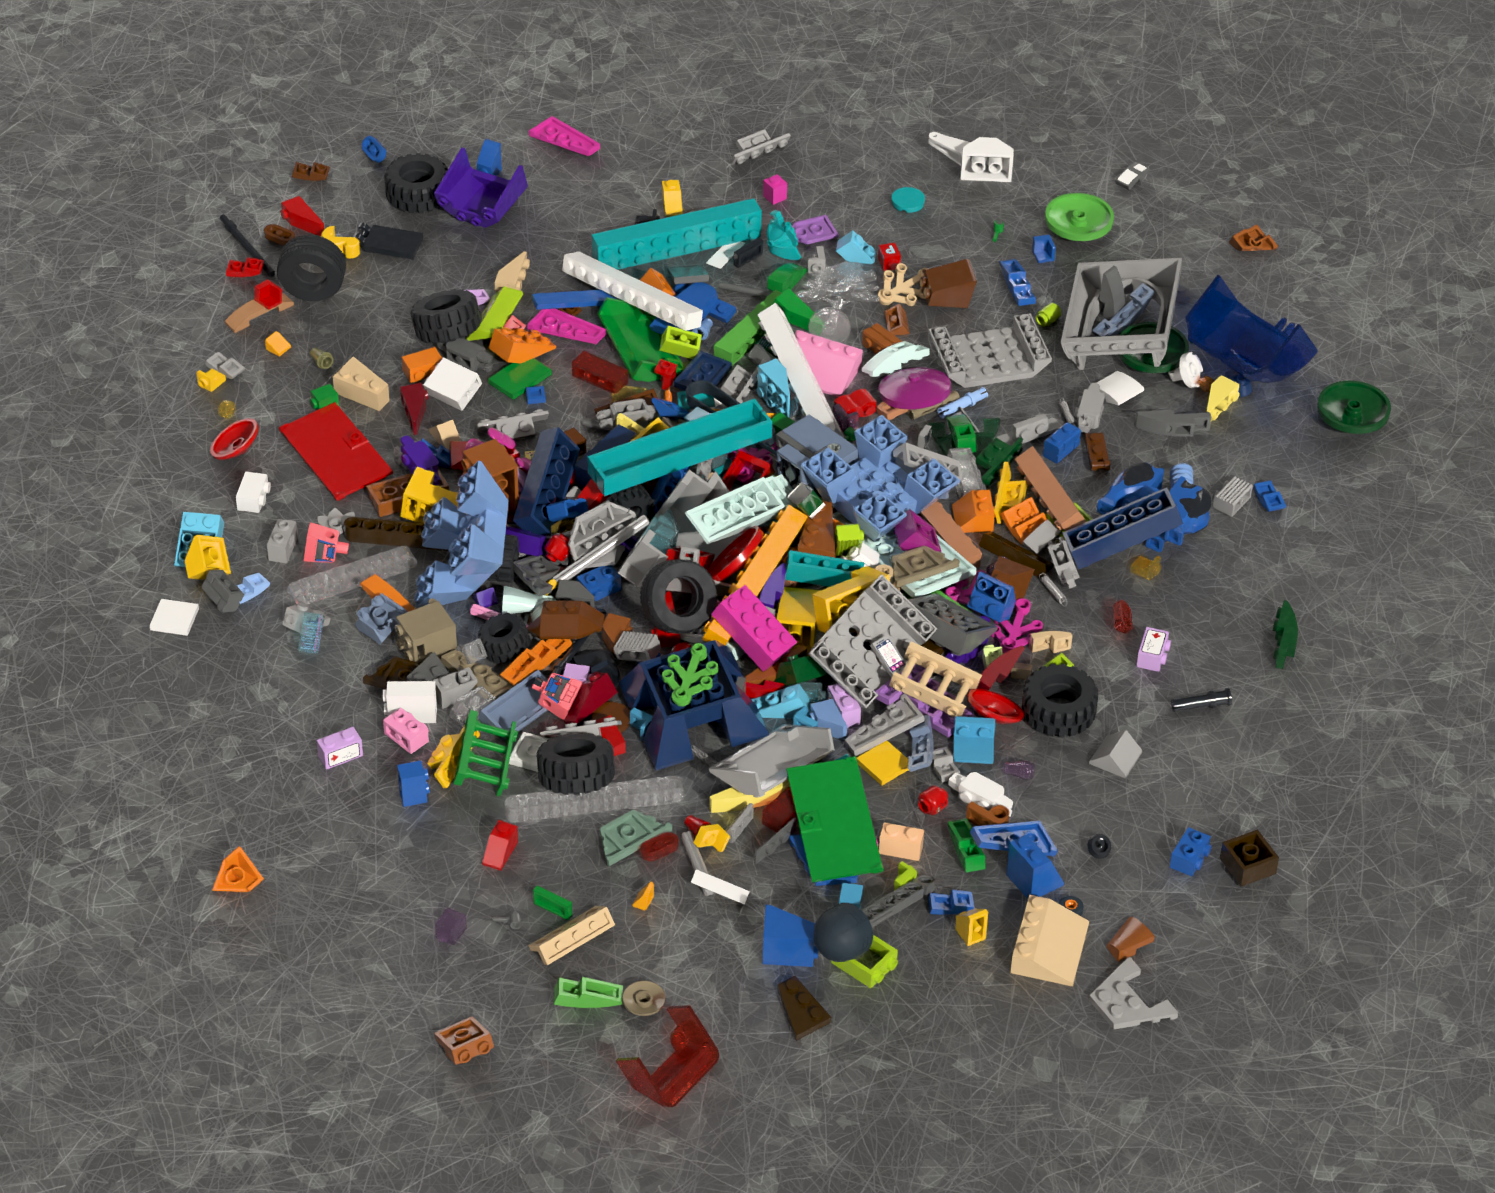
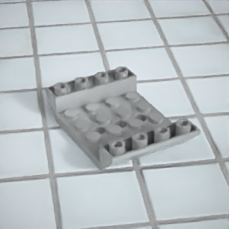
M1031 313L1014 316L1013 327L954 336L949 335L946 326L928 329L948 377L964 388L1032 378L1052 361Z
M881 574L818 640L809 652V655L866 709L878 696L875 691L888 682L891 677L883 665L878 662L873 649L866 650L863 647V642L867 641L872 644L888 635L906 662L907 659L904 658L910 642L912 641L921 646L932 636L937 628ZM852 627L856 629V637L852 636L849 633V628Z

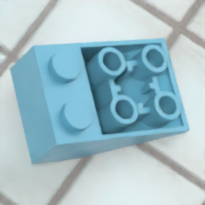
M773 359L758 366V387L756 391L758 396L763 398L767 405L777 414L780 412L789 417L790 392L787 371L777 359Z
M183 512L174 566L186 567L185 558L194 536L203 535L222 538L224 521L221 515Z

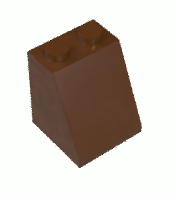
M969 259L927 269L923 277L920 278V287L923 289L924 298H926L928 306L968 308L977 283Z

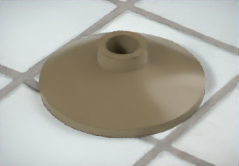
M638 981L625 989L623 1004L628 1011L635 1015H652L663 1008L665 992L654 982Z

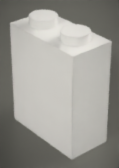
M443 357L440 363L435 366L432 374L426 378L423 386L427 389L428 395L463 411L482 385V382L477 373Z
M435 681L387 682V690H383V702H387L384 703V715L389 716L402 708L406 712L411 713L421 723H436L437 700Z

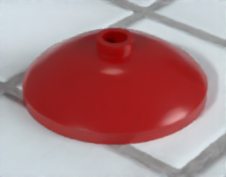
M245 418L226 427L211 445L210 452L212 456L218 460H227L244 454L252 446L258 435V423L252 418Z
M972 689L968 693L967 698L970 705L982 718H993L996 724H1014L1023 719V710L1015 702L1003 695L985 689Z

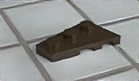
M796 976L777 985L780 999L787 1012L790 1026H792L796 1041L831 1023L832 1017Z

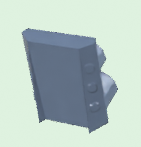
M383 593L371 600L372 605L370 607H362L358 610V621L355 623L360 632L373 639L378 645L387 638L395 628V625H397L396 616L407 613L406 609Z

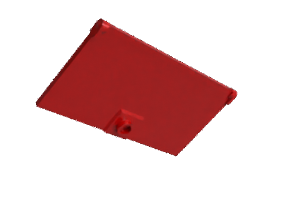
M336 402L279 427V431L337 501L393 474L390 466Z

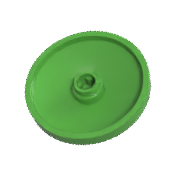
M1070 193L1056 197L1048 204L1045 212V221L1049 229L1060 237L1074 241H1090L1103 237L1111 230L1114 213L1108 203L1096 196L1084 193Z

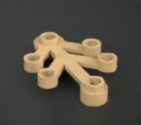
M899 263L895 269L897 278L896 287L891 289V281L893 280L894 273L890 270L885 271L883 274L884 287L878 293L879 302L882 305L899 302L913 306L917 300L916 296L926 299L924 298V293H922V287L920 289L910 287L920 282V278L923 277L925 270L928 268L920 269L916 276L903 283L907 266ZM903 293L908 295L907 297L899 296L897 294Z

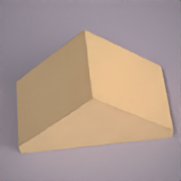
M453 420L429 429L435 440L449 451L450 441H461Z

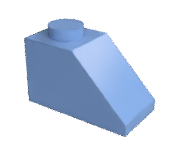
M829 699L811 704L808 717L817 721L818 727L830 728L832 737L845 740L847 738V724L834 700Z

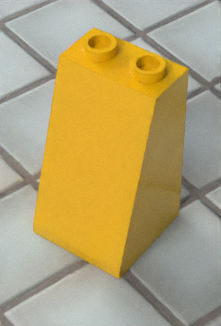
M784 587L780 598L777 620L797 641L792 649L802 644L807 647V656H810L809 652L815 645L817 632L812 594L821 590Z

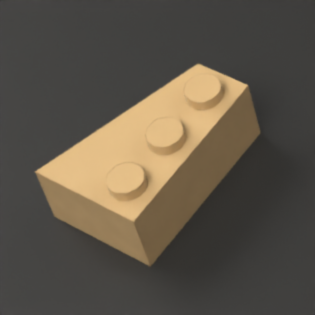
M352 357L333 376L334 389L340 396L378 411L389 402L388 384L355 357Z

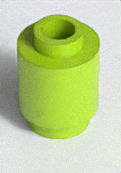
M1049 303L1037 313L1035 317L1036 322L1041 327L1051 325L1061 317V308L1057 304Z

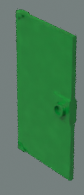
M847 757L841 760L786 768L812 883L883 872L884 868L879 854L857 757Z

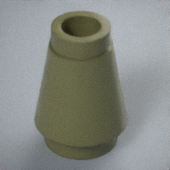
M316 347L311 349L310 356L319 368L328 369L332 366L333 357L329 352Z

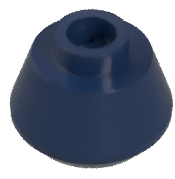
M1243 374L1234 376L1232 381L1239 384V398L1251 394L1252 385L1250 379Z

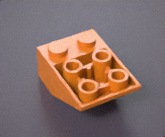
M502 327V329H494L489 349L506 362L523 363L556 349V345L550 342L549 338L543 337L541 332L537 330L526 331L520 328L512 330Z

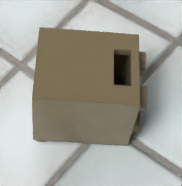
M431 598L428 605L396 616L397 625H395V630L398 635L396 643L398 648L404 651L406 660L421 664L434 652L441 659L442 655L455 649L457 650L456 625L436 599Z

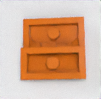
M1032 497L1000 513L1006 526L1021 545L1036 528L1047 520L1044 512L1039 513Z

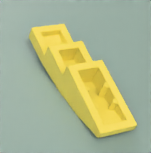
M789 779L758 798L753 797V795H745L733 787L710 796L711 813L733 812L742 810L749 803H752L753 808L789 798L792 796Z

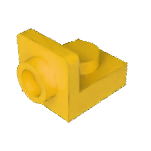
M212 368L206 373L201 370L196 372L198 385L210 392L226 381L224 374Z
M719 824L701 826L693 843L698 848L713 846L717 851L723 852L730 839V835Z

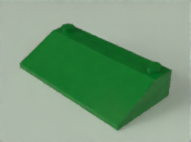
M606 297L597 314L632 379L645 382L660 380L662 375L654 372L660 359L677 364L676 376H679L685 369L679 356L660 351L662 335L652 331L650 328L656 316L623 300Z

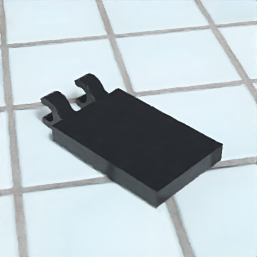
M363 222L358 226V229L362 230L353 236L359 240V245L363 247V251L414 260L423 240V233L373 225L371 228Z

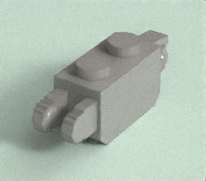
M1097 383L1090 384L1088 390L1084 389L1083 396L1078 398L1077 406L1079 408L1076 407L1074 418H1077L1076 426H1078L1081 432L1089 433L1090 429L1099 427L1104 409L1105 394L1099 392L1100 385Z
M643 399L615 402L610 405V409L601 410L596 414L597 420L600 421L601 429H614L617 426V416L619 413H622L642 427L648 426L649 421L660 418L655 406L646 405Z
M1060 537L1059 543L1055 545L1052 541L1048 542V549L1061 584L1067 583L1069 589L1075 587V579L1080 577L1066 540L1064 541V538Z

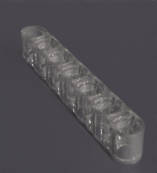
M401 546L294 581L288 586V592L296 605L297 603L310 604L361 587L360 583L374 574L385 579L410 571L417 565V560L408 546Z

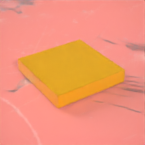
M885 741L857 757L858 765L881 786L909 770V759L889 741Z

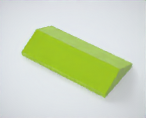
M505 286L492 296L481 314L480 326L476 331L468 335L467 340L492 338L494 329H502L523 296V292Z

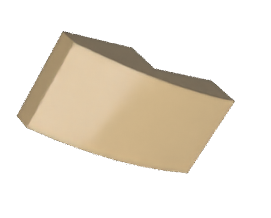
M1063 631L1030 634L1029 648L1032 653L1049 648L1053 653L1071 649L1072 634Z

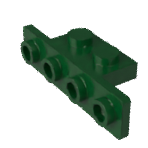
M995 437L976 457L975 462L988 470L981 479L979 489L983 490L986 486H990L995 476H1000V469H1003L1004 462H1008L1010 465L1014 456H1018L1022 452V437L1012 446Z

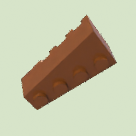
M823 501L825 504L824 508L813 518L809 516L807 518L798 545V552L835 558L832 502Z

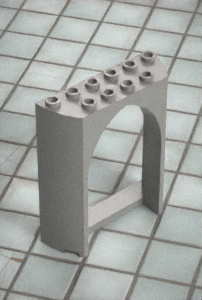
M1182 258L1078 263L1061 345L1066 356L1077 364L1079 370H1084L1087 356L1152 353L1154 367H1159L1167 350L1182 270ZM1112 266H1116L1119 271L1125 295L1132 293L1142 283L1154 290L1155 293L1152 299L1160 305L1156 334L1091 337L1094 321L1105 303L1099 300L1103 273Z

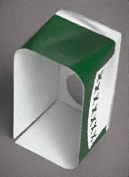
M802 482L788 495V499L810 518H813L825 506L814 490Z

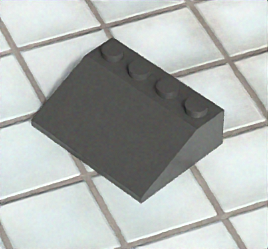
M939 594L908 599L937 628L929 639L935 641V644L940 647L950 649V652L954 655L961 656L962 654L972 652L998 629L994 624Z

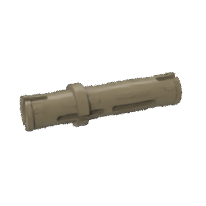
M954 390L944 401L927 408L909 409L908 415L910 419L915 420L937 410L939 407L960 398L959 394Z

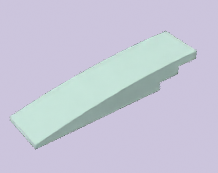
M780 474L766 479L762 477L688 510L685 514L708 544L773 520L778 516L781 509L785 511L788 505L795 509H798V507L788 499V495L793 489L784 476Z

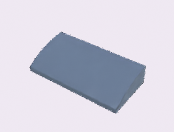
M539 670L535 671L482 709L478 719L483 724L509 730L512 721L516 722L515 730L519 732L548 711L538 703L542 693L532 689L536 678L548 682V679Z

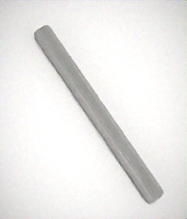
M645 515L640 516L555 575L552 579L558 583L556 586H559L560 580H570L649 525L647 517Z

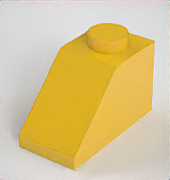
M679 180L662 181V201L666 218L683 214Z
M974 908L956 915L955 930L967 946L986 939L987 909Z

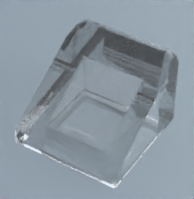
M794 398L790 401L789 418H804L801 412L802 406H799Z

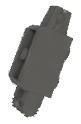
M459 338L452 342L437 343L438 348L446 352V359L471 371H476L477 369L484 372L492 371L493 365L490 363L492 362V355L486 353L484 347L464 338Z

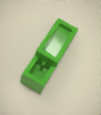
M582 977L580 982L559 978L554 987V1005L576 1008H600L621 1005L623 1002V985L586 977Z

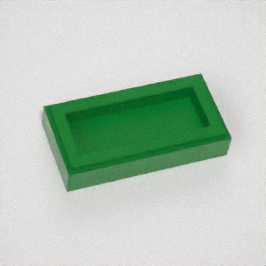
M538 885L533 889V902L535 905L566 920L572 917L571 901Z

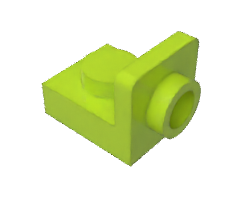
M901 861L898 867V876L894 880V890L908 882H912L917 877V870Z

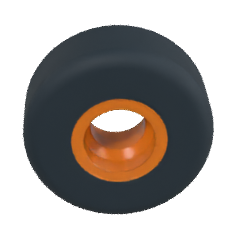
M1066 896L1060 900L1059 904L1079 916L1083 914L1084 905L1079 898Z

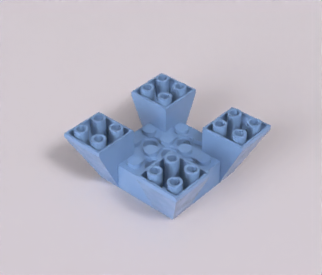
M883 415L855 431L860 461L852 466L846 463L829 447L801 463V468L821 497L827 502H832V506L852 524H859L860 530L863 529L864 534L873 542L895 529V526L907 516L905 512L909 509L919 514L960 483V480L934 458L909 474L895 464L897 458L893 457V450L904 444L908 436Z
M479 460L473 466H470L464 476L462 475L458 481V486L460 487L456 498L458 506L456 507L447 498L442 497L424 515L423 522H425L421 534L423 538L422 546L448 549L450 559L447 564L435 560L431 566L426 568L422 575L418 576L416 580L418 587L414 597L416 602L415 609L428 605L431 598L439 601L441 605L466 600L502 565L509 500L484 464Z

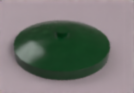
M1141 322L1131 325L1123 330L1119 336L1156 334L1158 322ZM1171 326L1166 354L1159 367H1154L1152 353L1118 355L1125 364L1133 369L1147 373H1165L1180 367V358L1184 353L1189 352V343L1181 331Z
M1348 380L1335 382L1324 388L1319 395L1317 408L1320 417L1331 427L1346 433L1365 434L1379 430L1388 422L1391 403L1388 397L1377 387L1365 382Z

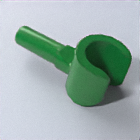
M997 220L994 221V236L992 239L994 242L997 241L998 234L1003 232L1004 222L997 224Z
M848 427L844 432L846 436L844 438L847 441H855V430L852 427Z

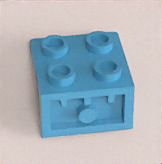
M955 716L954 762L993 764L995 719Z

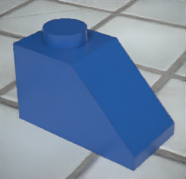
M489 139L484 140L477 160L478 171L497 176L502 171L501 143Z

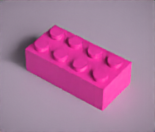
M746 585L722 601L711 614L763 672L788 654L797 643L793 636Z

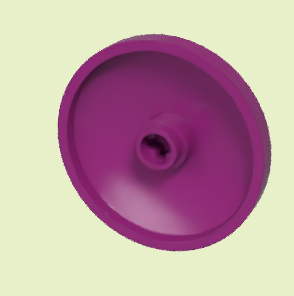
M914 367L898 370L887 375L879 384L881 400L889 406L900 409L931 407L944 401L951 393L950 378L945 373L932 368Z

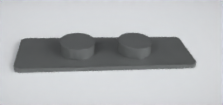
M796 818L791 820L756 850L754 864L757 865L768 854L771 855L781 843H785L789 839V836L796 831Z

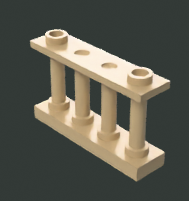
M911 641L904 655V658L908 661L901 674L894 672L889 686L952 717H962L966 706L961 703L969 689L977 688L982 675ZM915 663L926 668L919 683L908 678ZM933 672L944 677L937 691L926 687ZM951 681L962 685L955 700L944 696Z

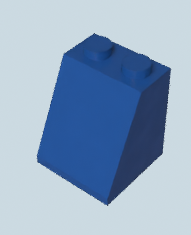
M1027 834L1010 842L1006 875L1027 899L1029 895L1041 897L1064 886L1062 878L1050 859Z
M766 905L763 964L813 967L814 959H818V949L814 946L813 940L815 923L772 905Z

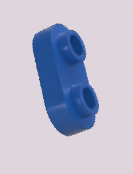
M367 136L363 140L362 150L368 157L377 163L382 162L386 157L385 147L372 136Z

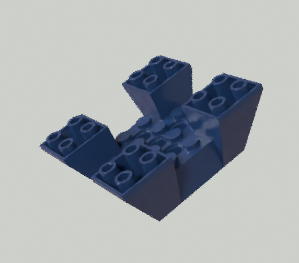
M716 640L703 643L707 649V657L705 660L699 661L696 672L705 669L706 664L710 661L718 664V673L709 675L712 678L713 687L693 695L690 703L686 706H678L673 702V690L663 681L662 672L667 669L674 672V680L681 687L683 681L675 670L669 667L668 657L673 654L678 655L681 666L687 672L692 658V647L641 662L619 682L630 711L633 708L643 710L655 707L656 712L643 738V742L656 771L694 759L687 729L719 719L731 747L769 736V732L756 704L734 683V681H737L738 676L743 677L731 649ZM700 680L692 683L690 688L700 684Z

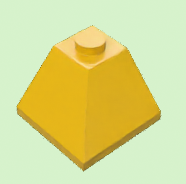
M203 535L194 536L185 558L188 579L204 580L211 570H224L227 575L231 574L224 538Z

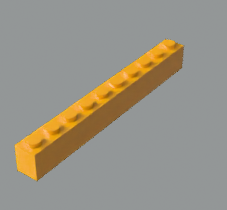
M788 505L785 511L781 509L776 517L778 522L773 521L768 530L770 534L764 535L760 542L762 546L756 548L752 554L754 558H749L744 566L746 571L741 570L736 578L738 583H733L727 593L732 595L742 586L746 585L758 597L764 584L782 560L808 516ZM711 616L714 620L712 622L708 621L703 631L706 633L702 640L705 642L716 640L726 646L731 636Z

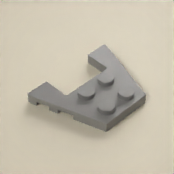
M1128 957L1090 994V1003L1113 1030L1140 1025V1022L1151 1021L1155 1023L1160 1022V1019L1170 1018V1020L1178 1018V1011L1168 1000L1148 1008L1127 984V981L1139 976L1141 973V969L1131 957Z

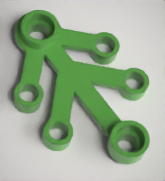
M696 643L691 648L692 658L687 672L681 666L678 655L673 654L668 657L669 667L673 668L683 681L681 687L674 680V672L667 669L662 672V679L673 690L672 700L678 706L688 705L693 695L713 687V681L709 675L718 673V664L716 662L710 661L706 664L705 669L696 672L699 661H703L707 657V649L701 643ZM700 680V684L690 688L692 683Z

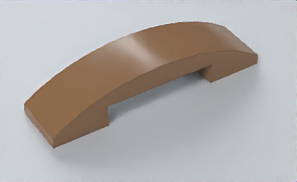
M282 293V303L270 310L276 308L280 312L293 306L294 302ZM253 299L234 311L225 320V324L236 333L249 327V320L270 310Z

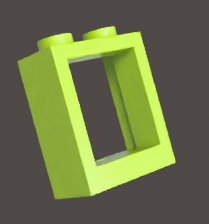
M873 935L872 945L869 949L883 958L872 969H869L855 959L845 962L831 961V963L869 988H872L876 983H880L887 972L895 969L898 964V950Z

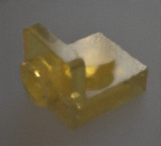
M1139 556L1131 565L1130 572L1150 581L1154 575L1159 574L1162 565H1160L1161 557L1156 556L1151 561Z

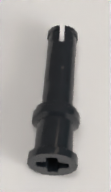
M1229 688L1218 692L1209 691L1206 695L1172 699L1171 703L1173 704H1171L1173 712L1206 706L1210 708L1224 704L1230 706L1232 705V695Z

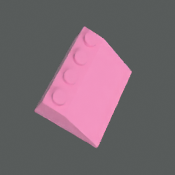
M797 330L795 337L822 392L835 397L842 396L862 367L863 350Z

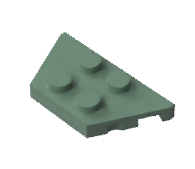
M631 810L600 828V836L607 865L615 864L671 832L672 824L668 822L665 825L656 822V818L652 816H646L641 812Z

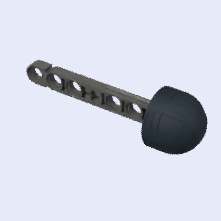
M920 875L913 879L912 882L906 883L862 910L850 903H839L821 914L814 925L813 940L816 948L826 959L834 962H845L857 958L871 947L873 941L872 928L920 900L924 895L933 892L936 879L930 875Z

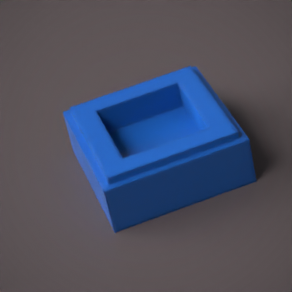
M544 386L526 388L528 404L546 403Z

